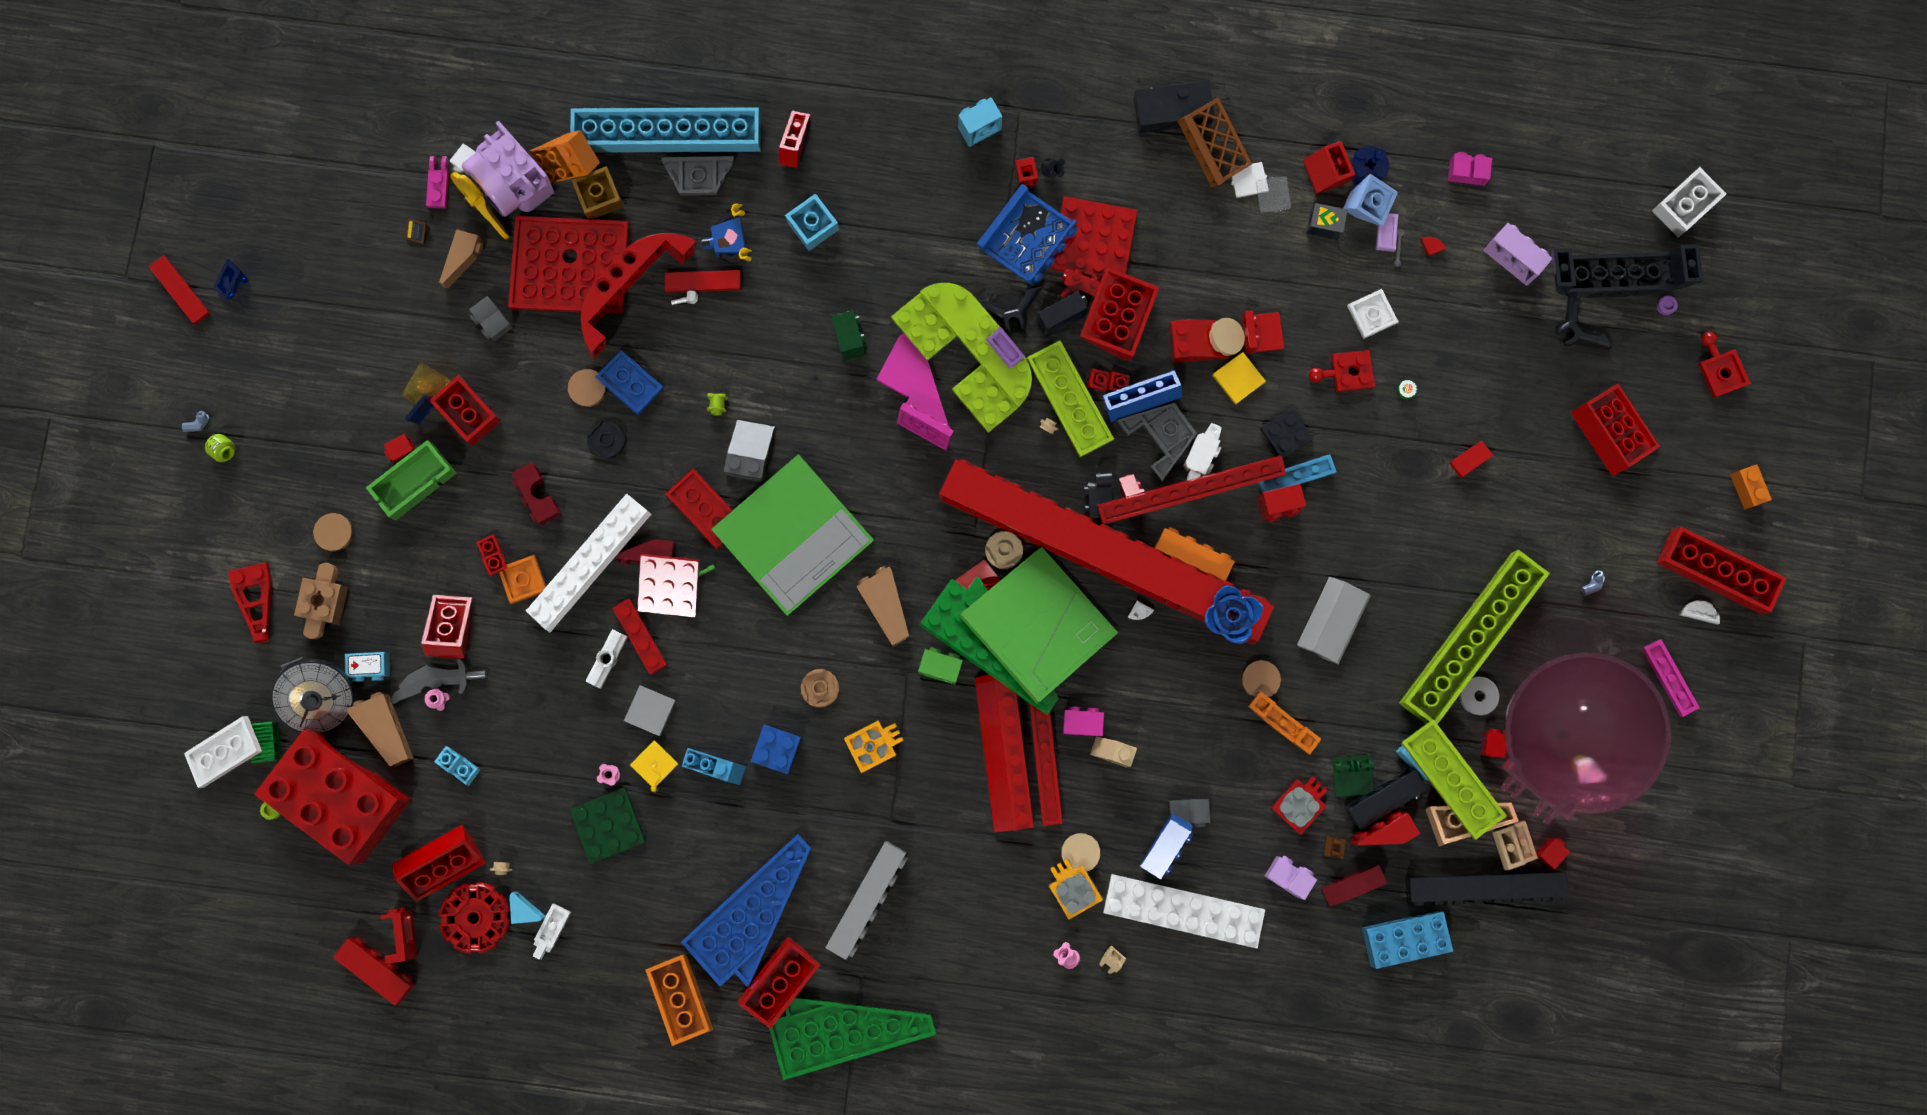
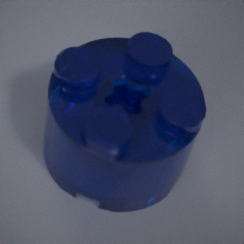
M1373 146L1359 149L1350 161L1356 174L1352 182L1356 186L1369 174L1382 181L1389 170V159L1385 150Z

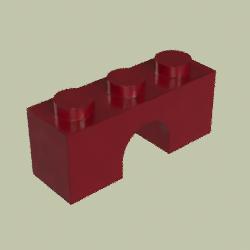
M531 462L512 472L514 476L512 482L517 490H521L523 494L521 499L525 506L529 505L532 511L529 514L534 523L537 522L540 525H544L562 515L554 498L550 495L543 499L536 498V488L545 482L537 465Z

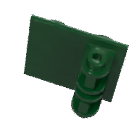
M1371 755L1332 758L1335 797L1365 795L1374 789L1372 769H1375V763L1372 761Z

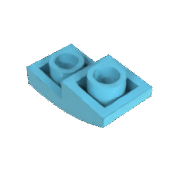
M445 746L434 761L445 771L453 774L468 786L480 771L478 767L448 746Z

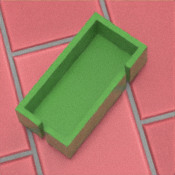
M427 440L368 485L366 489L379 502L380 507L387 516L396 521L439 488V482L444 484L457 473L437 447Z

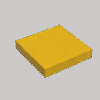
M1243 352L1212 375L1235 405L1266 382Z

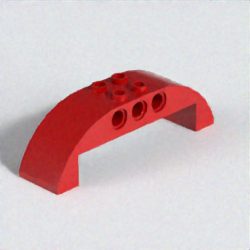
M673 233L649 235L628 246L619 256L616 254L610 260V265L606 269L602 268L596 276L598 278L591 285L585 296L581 311L583 340L586 350L593 360L606 347V337L594 328L597 322L664 251L668 252L683 265L695 253L696 241L694 239Z

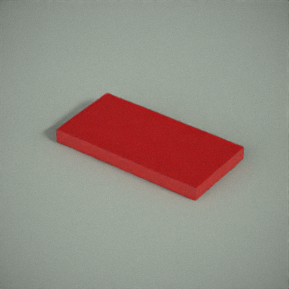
M693 468L665 494L718 550L724 543L711 529L733 510Z

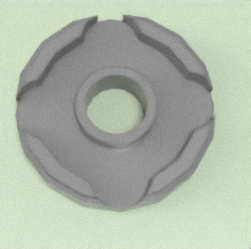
M1472 678L1459 695L1460 703L1466 711L1474 715L1489 714L1498 705V688L1488 678ZM1476 691H1481L1484 695L1481 702L1475 699Z

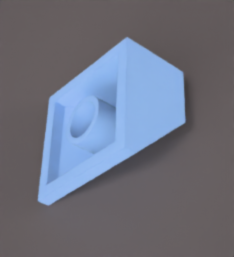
M1369 174L1349 193L1343 209H1347V212L1356 218L1383 226L1398 192L1372 174Z

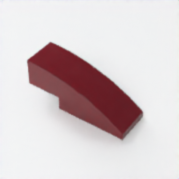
M1375 864L1321 888L1328 905L1333 906L1387 884V881L1380 866Z

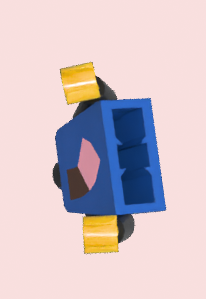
M733 204L731 210L711 227L712 237L702 239L704 250L714 248L716 256L730 264H736L744 260L751 261L752 259L747 256L752 250L746 248L740 217L737 218L738 215H745V211H739V208L742 207L741 204Z

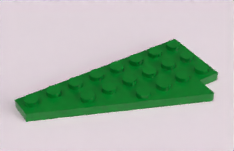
M977 576L968 589L951 579L919 625L1045 715H1048L1058 700L1054 690L1036 704L959 616L988 591L981 579Z

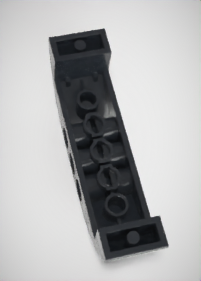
M1699 244L1680 245L1670 252L1572 255V248L1551 250L1555 289L1557 293L1568 297L1641 296L1673 291L1703 282Z

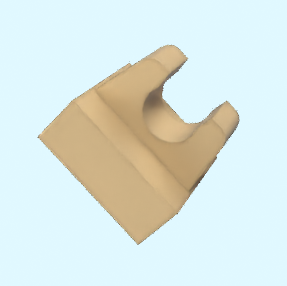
M1111 945L1102 957L1100 966L1102 967L1106 963L1110 967L1108 970L1109 974L1114 971L1117 973L1126 958Z

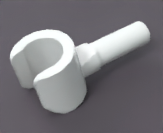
M687 291V297L671 300V304L675 305L686 302L695 304L698 294L695 291Z

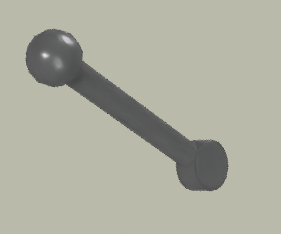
M1401 229L1397 231L1398 243L1396 261L1394 262L1395 267L1401 266V240L1404 235V231Z

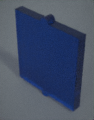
M424 394L404 419L421 424L434 408V405L429 401L432 396Z

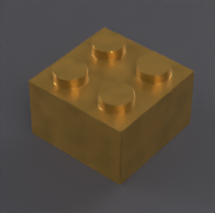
M607 166L590 172L588 175L572 179L588 219H595L624 207Z

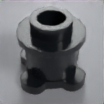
M1045 159L1041 164L1042 174L1045 177L1051 178L1056 176L1063 177L1064 160Z

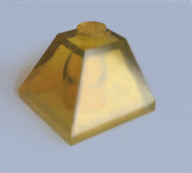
M420 362L402 396L415 405L429 402L451 380Z

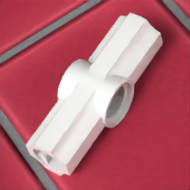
M612 629L602 650L597 654L596 662L586 682L600 689L603 687L612 667L617 663V657L628 638L627 636ZM606 654L611 656V661L608 664L603 663V657Z

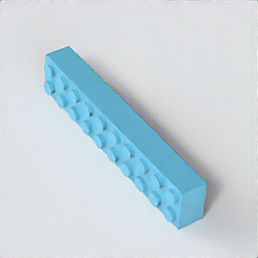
M759 108L571 109L570 133L581 130L593 152L761 151V114Z

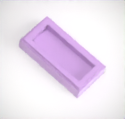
M1389 213L1384 225H1377L1376 250L1391 252L1396 250L1398 214Z

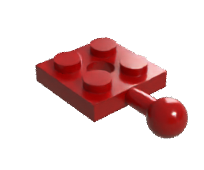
M1713 332L1704 333L1701 337V342L1709 348L1713 358L1700 362L1698 365L1712 397L1716 398L1751 384L1736 349L1720 355L1716 346V334ZM1721 369H1725L1728 372V378L1721 376Z
M1370 350L1332 354L1333 370L1322 371L1320 368H1313L1309 372V379L1314 383L1322 381L1323 378L1334 377L1336 392L1373 389L1375 387ZM1349 367L1357 369L1356 376H1352L1349 373Z

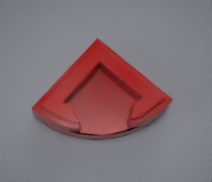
M1424 237L1420 240L1428 257L1446 249V246L1437 238Z

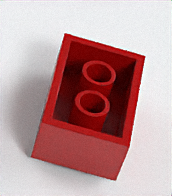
M459 375L429 400L466 442L472 446L501 422L498 416Z

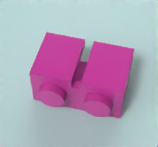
M1465 152L1455 153L1450 159L1448 181L1485 186L1490 180L1492 158L1482 154L1472 157V155H1468Z
M1068 707V710H1064L1063 734L1103 736L1104 712H1099L1098 708H1088V711H1080V707Z

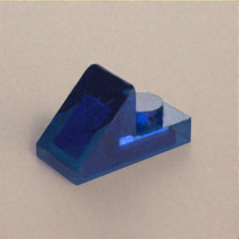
M227 259L213 287L227 300L233 297L239 284L247 283L249 280L230 259Z

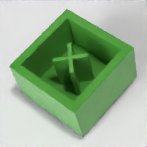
M930 647L929 650L925 649L918 672L921 675L956 685L963 660H960L959 655L949 653L947 656L941 654V650Z

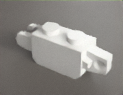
M1211 423L1205 433L1199 434L1195 438L1184 463L1185 471L1189 472L1187 480L1210 474L1214 465L1211 461L1213 457L1217 458L1221 447L1218 445L1220 443L1219 436L1222 427Z

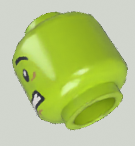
M215 434L205 443V451L214 460L225 462L233 457L235 444L226 436Z

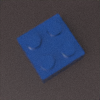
M763 725L751 762L790 775L802 737Z

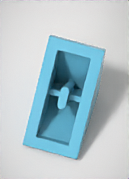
M516 891L510 894L511 924L535 922L545 919L546 916Z

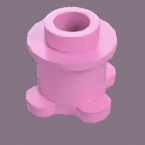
M438 688L428 691L425 695L426 705L430 708H437L439 711L445 709V703L450 699L448 693H442Z
M600 765V774L597 777V781L614 785L620 778L619 769L613 765ZM609 771L612 772L611 778H608L607 776Z
M1067 942L1063 943L1062 947L1055 950L1053 954L1058 959V963L1067 969H1073L1080 961L1079 953L1071 950L1070 944Z

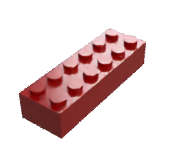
M1681 526L1671 530L1656 563L1761 615L1772 612L1787 579Z

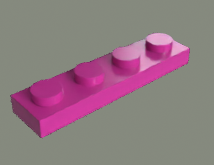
M1659 639L1643 647L1642 650L1679 716L1684 717L1699 709L1700 707L1662 640Z

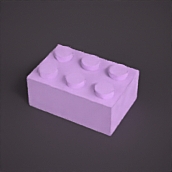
M1509 223L1496 234L1483 250L1526 286L1552 260V257L1549 256L1546 250L1540 249L1530 237H1525L1515 225H1510Z

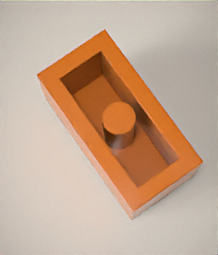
M1757 464L1730 474L1744 510L1772 500Z

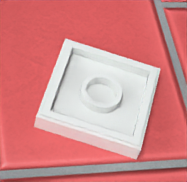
M1382 289L1347 305L1363 339L1398 323Z

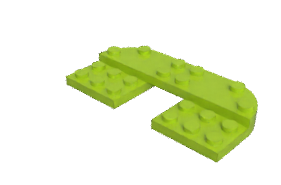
M952 283L930 285L921 290L916 297L891 316V319L927 361L956 337L960 339L981 365L952 388V391L988 433L1016 411L1025 401L1032 382L1028 361L1024 357L1011 369L1007 367L986 341L989 336L1000 328L999 325L965 288Z

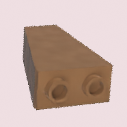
M883 566L875 571L876 575L869 578L867 576L861 579L856 587L894 647L909 638V633L892 570L890 567L885 568Z
M375 693L370 696L369 700L356 701L352 707L347 709L348 714L389 766L396 767L414 759L388 694Z

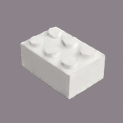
M1699 167L1659 203L1652 212L1679 237L1720 201L1726 193Z

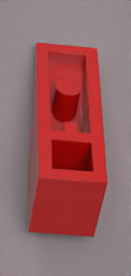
M796 111L791 112L779 146L780 165L798 167L810 114Z

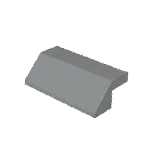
M1329 577L1297 645L1300 648L1316 653L1322 659L1339 664L1371 595L1347 582Z

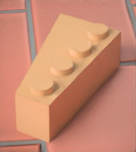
M1512 802L1498 803L1507 816L1488 831L1518 822ZM1431 806L1425 809L1438 846L1471 837L1449 806Z

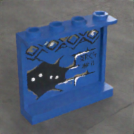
M1022 184L977 242V245L985 254L1033 286L1042 279L1045 269L1053 265L1058 252L1061 253L1065 249L1067 240L1075 236L1078 226L1075 219L1071 221L1030 193L1028 187Z

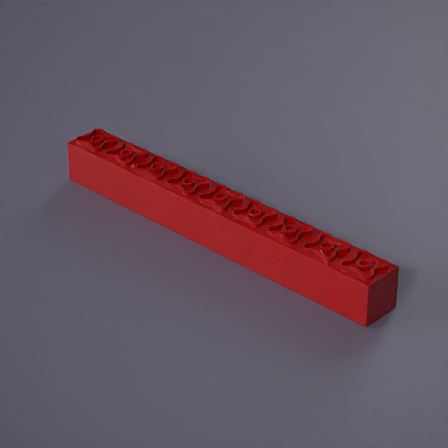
M963 459L960 461L955 460L939 493L940 501L1013 533L1022 539L1204 623L1206 611L1213 605L1216 593L1225 585L1235 587L1234 584L1222 580L1211 573H1206L1205 575L1199 572L1200 569L1198 567L1185 563L1176 557H1166L1163 551L1153 548L1139 540L1134 542L1128 539V535L1116 531L1107 525L1101 524L1099 526L1093 523V519L1081 515L1070 508H1065L1064 510L1058 507L1059 504L1055 501L1044 498L1032 491L1030 493L1025 492L1022 486L1012 483L998 475L993 477L988 474L987 470ZM1242 589L1240 591L1242 596L1253 597L1263 605L1262 616L1252 626L1251 637L1246 641L1253 645L1259 641L1274 606L1270 605L1269 600ZM1230 611L1228 618L1234 621L1237 614Z

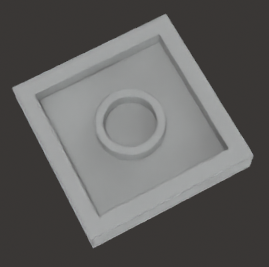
M640 685L624 721L661 736L676 700Z

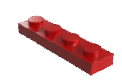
M627 599L613 607L612 609L649 674L652 675L666 667L665 659L631 599Z

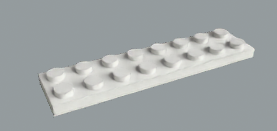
M626 494L529 606L526 612L545 630L551 632L650 517L651 513Z
M1111 874L1103 913L1258 948L1265 909Z

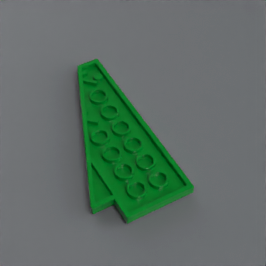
M795 997L786 1008V1015L779 1017L772 1028H769L783 1080L936 1035L931 1014Z

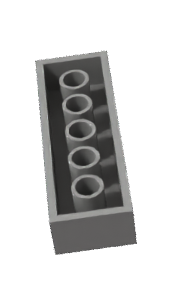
M888 841L884 843L825 947L826 949L845 960L848 956L853 957L859 946L856 944L858 938L863 939L869 928L866 924L868 921L872 922L879 911L876 909L878 903L882 904L888 895V892L885 890L888 885L893 886L898 877L895 874L897 869H902L908 859L905 857L907 852Z

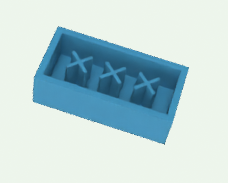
M1441 911L1362 927L1371 967L1376 969L1453 952L1445 915Z

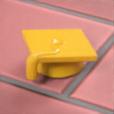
M655 740L630 764L652 786V792L659 790L657 788L659 783L678 765Z

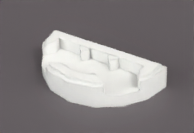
M1697 600L1688 603L1682 608L1680 613L1681 616L1720 624V616L1717 614L1716 609L1711 603Z

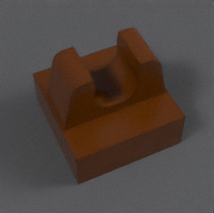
M1325 836L1323 856L1343 859L1346 840Z

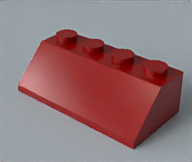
M461 825L392 864L396 882L415 902H418L485 864V860L473 837Z
M787 937L738 999L739 1005L771 1029L816 972L820 964L803 947L790 937Z

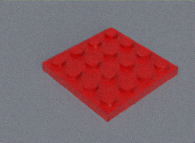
M1064 196L1061 214L1071 221L1075 219L1078 230L1073 238L1067 240L1065 249L1061 253L1058 252L1055 256V261L1050 270L1064 272L1066 268L1073 270L1075 267L1085 271V276L1091 277V275L1102 278L1106 267L1126 274L1137 210Z

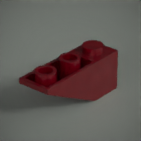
M654 539L620 552L614 559L618 561V564L630 565V562H636L637 566H640L642 554L675 557L676 543L674 541Z

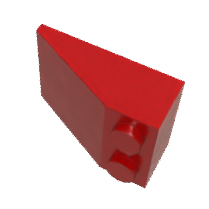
M1188 319L1171 321L1169 335L1173 363L1229 358V356L1217 352L1210 343L1209 333L1212 329L1211 326L1218 320Z
M433 595L421 643L425 656L465 658L472 608L471 597Z

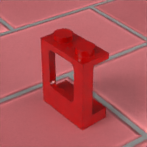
M405 907L387 910V914L380 915L381 919L393 918L396 953L386 955L385 964L417 958L412 910L406 911Z

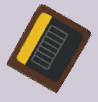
M409 218L405 239L424 245L430 227L424 222Z

